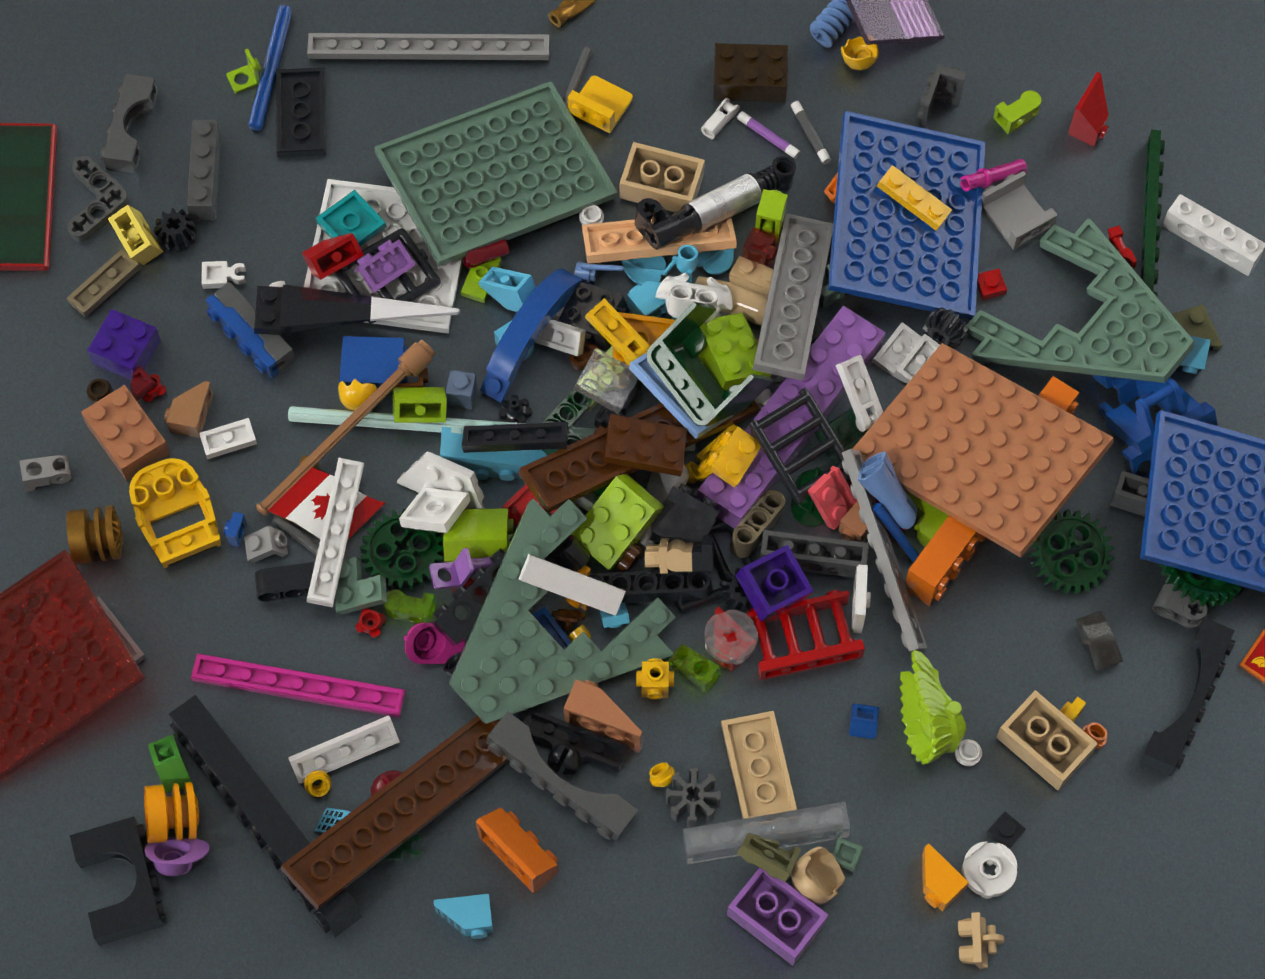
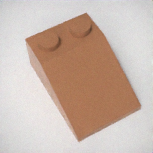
M575 680L564 706V720L628 745L630 750L640 753L642 749V731L601 688H598L597 684L589 680H583V682Z

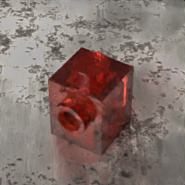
M753 227L743 245L742 257L767 266L769 260L773 261L777 253L778 247L775 246L776 236Z

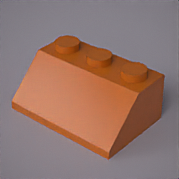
M501 807L480 817L476 821L478 837L533 894H536L558 873V865L556 864L558 859L548 849L544 851L538 845V838L530 830L525 832L519 826L521 822L513 812L509 811L506 813Z

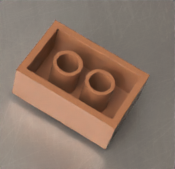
M125 385L81 411L87 427L126 481L132 479L144 467L157 463L170 455L166 441Z

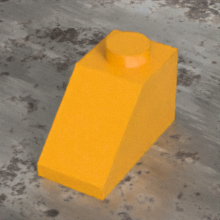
M929 843L925 846L922 854L924 897L933 908L938 907L943 912L966 890L969 882Z

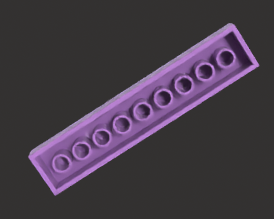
M843 306L810 347L803 381L786 378L753 420H760L800 395L801 389L805 387L814 398L825 418H827L846 394L836 365L861 355L867 367L881 349L886 332ZM804 404L763 431L772 443L813 417ZM748 426L745 432H747L749 435L755 438L750 427ZM819 426L777 452L784 465L792 462L798 456ZM760 448L736 487H732L712 473L698 489L697 497L703 499L706 496L717 502V508L721 509L718 518L735 529L762 495L773 488L780 477L763 449Z

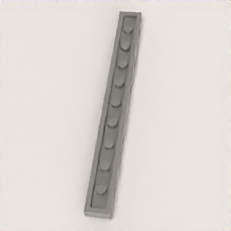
M309 33L307 55L308 59L549 60L550 38L549 35Z

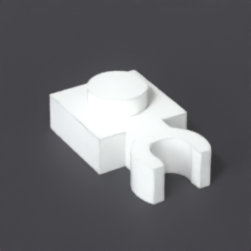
M227 261L202 262L203 289L221 288L228 281H233L239 285L245 284V276L236 275L238 272H246L245 264L236 263L232 267H228Z

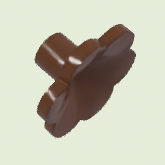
M558 609L557 611H552V616L562 621V630L565 631L572 630L573 622L585 619V615L577 610Z

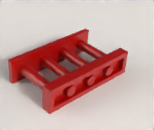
M833 590L826 593L825 596L803 600L762 622L754 609L745 613V627L755 625L764 657L762 661L758 662L757 671L760 681L863 658L865 651L863 640L851 638L842 607L848 605L850 596L848 590L843 592ZM832 608L841 639L839 644L829 646L825 643L817 611ZM803 614L807 615L815 643L813 650L805 652L799 648L791 617ZM781 620L790 652L787 656L777 657L774 655L765 624L767 622Z

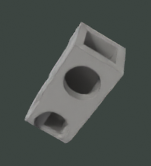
M55 455L19 460L25 492L36 490L35 487L66 483L72 478L69 458L66 456Z

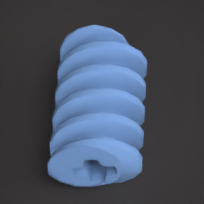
M832 0L829 2L827 8H824L810 25V32L813 38L823 47L831 48L833 42L838 40V35H842L844 29L849 27V22L855 20V14L860 13L857 4L853 0Z

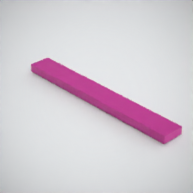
M198 653L191 675L193 682L398 718L401 717L406 695L404 689Z

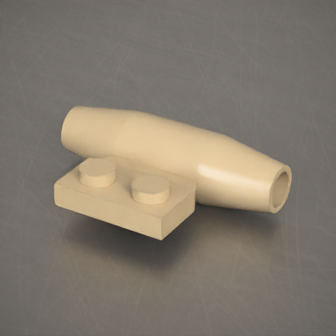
M739 256L729 273V282L715 279L719 284L728 286L733 302L732 310L721 309L720 311L727 312L730 315L743 313L747 322L762 326L774 269ZM699 276L695 284L708 286L707 277Z

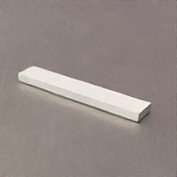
M344 458L338 459L307 596L308 603L333 607L364 468L363 462Z

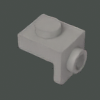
M267 526L244 537L247 561L255 563L273 554L282 557L288 555L287 538L281 530Z

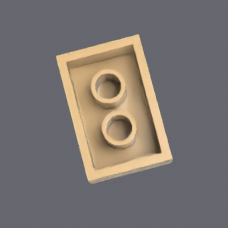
M633 142L619 183L620 198L639 203L642 199L652 198L657 200L665 210L678 212L683 205L697 198L704 177L705 160Z
M1036 690L1000 727L996 737L1058 791L1087 761L1098 745L1094 739Z

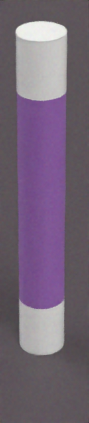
M741 111L737 116L739 121L792 158L796 159L800 155V150L745 112Z

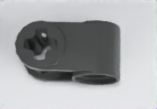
M1164 584L1152 607L1153 611L1161 617L1170 619L1186 628L1195 629L1199 627L1207 614L1206 603L1204 606H1201L1200 601L1197 599L1194 603H1191L1190 596L1187 595L1181 598L1182 591H1172L1174 585ZM1191 611H1194L1196 613L1195 616L1190 614Z

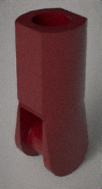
M505 239L468 251L466 257L463 258V264L467 268H474L485 262L488 263L510 253L509 247Z

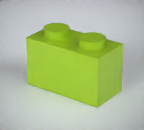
M763 189L756 214L754 239L779 244L786 214L787 194H783L778 190L769 191Z
M395 387L393 389L392 413L394 423H446L447 398L444 387Z

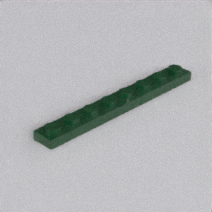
M1151 129L1147 141L1140 278L1158 297V293L1154 292V285H1157L1159 270L1155 269V263H1158L1160 248L1156 247V241H1159L1161 226H1157V219H1160L1162 205L1158 204V198H1161L1163 183H1159V176H1162L1164 162L1160 161V155L1164 153L1165 141L1161 140V130Z

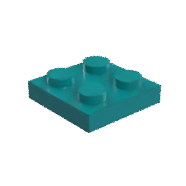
M355 189L315 218L316 223L330 238L353 233L359 246H362L386 228V222Z

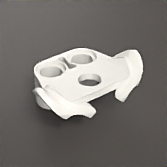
M686 272L675 277L667 276L659 285L655 298L665 299L669 315L678 318L694 301L716 308V311L705 322L714 320L721 309H733L732 296L727 285L719 284L713 277L707 278L708 286L687 283L689 275Z

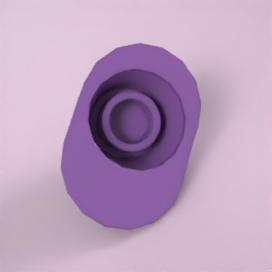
M168 837L167 842L147 844L144 851L146 857L154 862L155 869L160 874L178 876L188 873L192 868L193 862L206 856L210 847L204 840L182 839V841H177L176 837Z

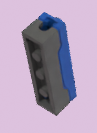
M230 282L205 299L208 310H206L208 316L215 323L219 321L222 324V330L229 339L235 338L239 343L238 347L245 356L250 355L255 360L253 361L254 365L262 374L266 372L273 378L278 372H281L295 361L293 349L280 335L254 334L255 308Z

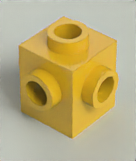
M658 658L642 661V671L637 670L636 687H642V697L650 699L668 698L669 687H674V671H669V662H663L662 659Z

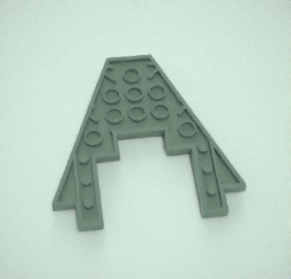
M1089 218L1075 234L1054 224L1039 241L1041 248L1097 274V277L1087 287V294L1104 302V304L1078 334L1056 324L1041 341L982 310H979L966 325L968 329L966 333L982 341L971 354L972 359L976 362L1165 383L1194 348V340Z
M534 498L528 502L449 681L451 688L484 724L502 718L507 711L514 714L569 694L575 680L582 682L583 680H589L596 684L642 667V661H648L652 658L664 659L674 654L658 637V634L676 617L659 598H655L601 651L584 632H581L563 649L528 611L547 593L545 589L518 579L528 554L545 559L587 519L570 499L550 516Z

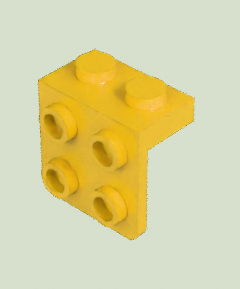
M591 76L580 93L574 90L571 91L567 97L568 110L572 115L611 133L632 102L633 95L598 76Z
M738 426L731 432L726 431L710 447L712 453L708 459L704 458L698 466L697 471L700 473L696 479L701 482L714 473L732 487H736L760 450V444L754 437Z

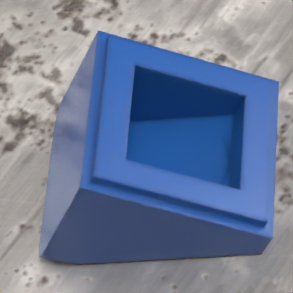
M852 704L849 735L875 739L879 707Z

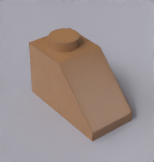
M204 381L173 399L171 408L168 407L166 409L164 417L170 433L200 438L199 433L203 430L213 396L210 382Z

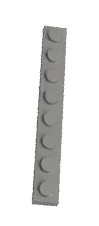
M854 449L842 452L844 458L842 466L845 473L850 476L852 495L855 499H858L861 508L859 509L860 519L867 526L869 532L867 534L868 542L871 548L875 549L877 555L875 560L879 572L883 573L886 581L884 589L887 596L892 599L894 605L892 610L896 622L901 625L903 631L901 634L902 642L909 649V652L927 649L886 526L872 509L877 504V500L857 480L861 464L863 463L859 450Z

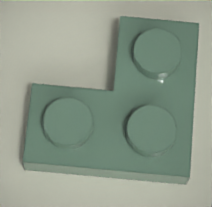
M353 557L343 560L335 595L337 613L343 615L387 603L385 577L377 575L362 580L361 559Z

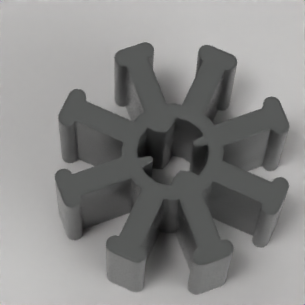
M699 768L689 769V779L691 780L689 784L677 772L672 776V787L677 790L666 789V805L670 803L677 804L675 807H671L670 817L675 822H678V818L686 811L690 812L687 819L688 828L697 827L695 812H699L706 819V823H710L714 819L715 809L710 808L708 805L720 807L721 791L708 792L711 789H715V777L712 774H708L707 779L700 785L697 784ZM692 794V797H694V794L697 795L698 801L694 802V799L689 801L688 795Z

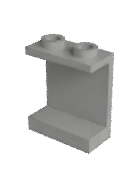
M1024 171L1017 175H1009L997 186H989L983 191L981 198L983 211L1013 250L1047 232L1056 223L1058 216L1053 208L1044 211L1024 185L1026 178Z

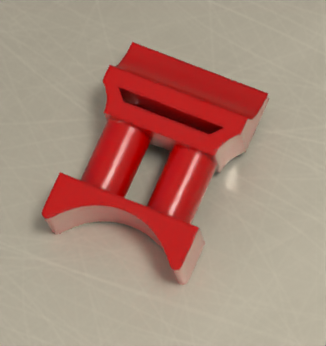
M1120 225L1109 228V241L1134 270L1137 266V260L1129 247L1126 248L1122 240L1123 231Z

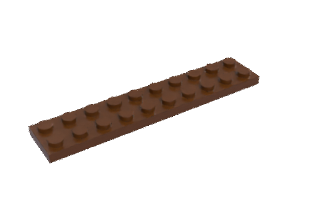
M753 401L746 409L734 414V416L698 439H695L687 430L685 448L758 414L760 407ZM662 403L629 417L685 428ZM607 428L568 445L567 449L555 451L519 469L518 474L546 513L558 509L568 499L571 501L577 500L610 484L618 475H629L640 470L604 463Z
M478 716L473 718L282 864L281 871L308 901L319 910L509 761L503 755L498 757L488 749L489 744L486 743L488 735L500 720L484 724Z

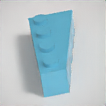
M442 427L440 457L474 471L478 480L500 478L501 480L511 481L515 478H521L518 474L521 467L547 456L542 450L463 453V434L451 433V428Z

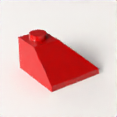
M1096 72L1077 104L1068 132L1069 135L1092 146H1095L1098 139L1103 140L1109 129V126L1106 125L1109 116L1102 75L1099 72Z

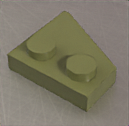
M1204 304L1172 313L1173 317L1190 336L1211 340L1209 347H1213L1212 350H1221L1223 345Z
M748 833L737 854L742 856L746 862L755 864L765 870L771 877L786 882L801 849L793 846L791 851L779 848V841L764 839L761 836Z

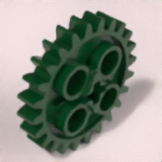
M392 510V517L390 518L383 513V521L380 522L374 519L375 529L367 527L366 530L369 536H362V542L365 545L360 546V551L364 554L361 556L362 563H367L364 566L365 571L371 572V577L377 575L385 577L391 591L395 585H399L400 592H403L405 585H408L410 590L413 591L414 583L424 587V578L432 581L429 570L430 564L444 563V558L440 556L444 555L443 537H439L441 532L401 527L399 521L401 515H397L395 510ZM398 530H402L405 532V534L400 537H396L393 535V533ZM418 543L427 544L423 549L415 548ZM383 551L391 552L386 558L379 557V554ZM406 563L413 565L409 570L401 569V566Z
M1067 509L1063 512L1062 516L1058 511L1054 519L1050 521L1037 537V541H1034L1030 546L1035 549V552L1029 554V557L1036 558L1037 560L1031 567L1040 568L1036 575L1037 577L1043 575L1047 577L1044 585L1050 582L1054 583L1053 591L1058 590L1062 586L1063 594L1069 593L1071 588L1074 595L1080 593V589L1086 593L1090 591V586L1093 588L1099 586L1098 580L1103 581L1107 578L1103 572H1109L1112 569L1106 564L1114 560V557L1108 555V552L1115 548L1108 546L1106 543L1112 537L1103 536L1107 528L1102 527L1099 529L1097 527L1099 519L1093 522L1089 521L1090 513L1081 517L1080 510H1077L1072 516L1070 510ZM1074 530H1079L1082 533L1083 541H1078L1075 538ZM1051 538H1054L1059 542V550H1056L1051 546ZM1088 543L1092 544L1091 548L1081 550L1076 554H1070L1055 561L1051 560L1052 556L1062 554L1067 550H1073ZM1084 554L1091 556L1093 560L1092 566L1085 563ZM1061 562L1068 565L1069 574H1064L1061 571Z
M1159 564L1163 568L1161 575L1168 576L1165 581L1166 584L1173 583L1175 586L1172 591H1182L1181 598L1187 595L1190 596L1191 603H1194L1197 599L1200 601L1201 606H1204L1206 602H1209L1211 607H1214L1217 602L1223 606L1226 601L1230 603L1241 590V586Z

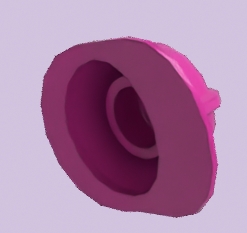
M431 622L415 624L410 628L407 635H404L405 653L411 661L418 664H445L452 655L462 652L465 645V639L463 638L457 645L453 646Z

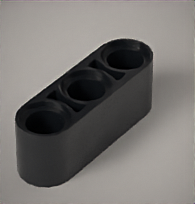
M315 562L265 568L256 571L257 599L269 602L307 597Z

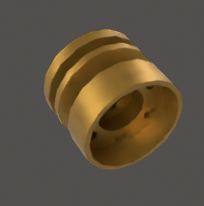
M114 505L105 507V518L101 507H95L93 520L90 519L87 509L67 511V537L74 565L93 563L95 550H98L102 561H108L109 551L113 560L121 559L123 533Z

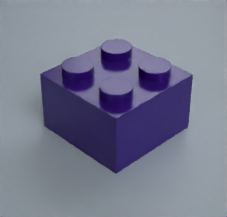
M111 309L87 352L92 364L131 380L133 372L137 367L141 366L145 370L161 339L156 327Z
M788 545L742 567L735 575L761 622L805 600L814 591Z

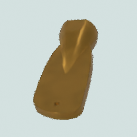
M563 0L557 9L552 10L548 14V18L552 24L559 28L564 25L567 19L582 13L597 0Z

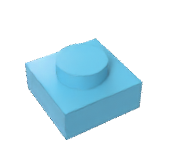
M625 602L620 604L616 616L599 610L604 628H618L623 624L630 623Z

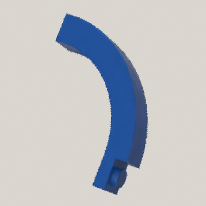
M560 268L538 285L521 306L499 341L486 367L488 372L479 391L499 402H503L506 399L513 381L533 343L553 316L567 304L574 289L583 279Z

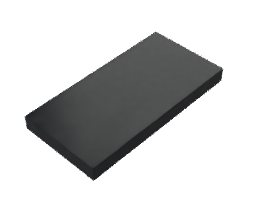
M325 67L276 69V153L278 158L326 155Z

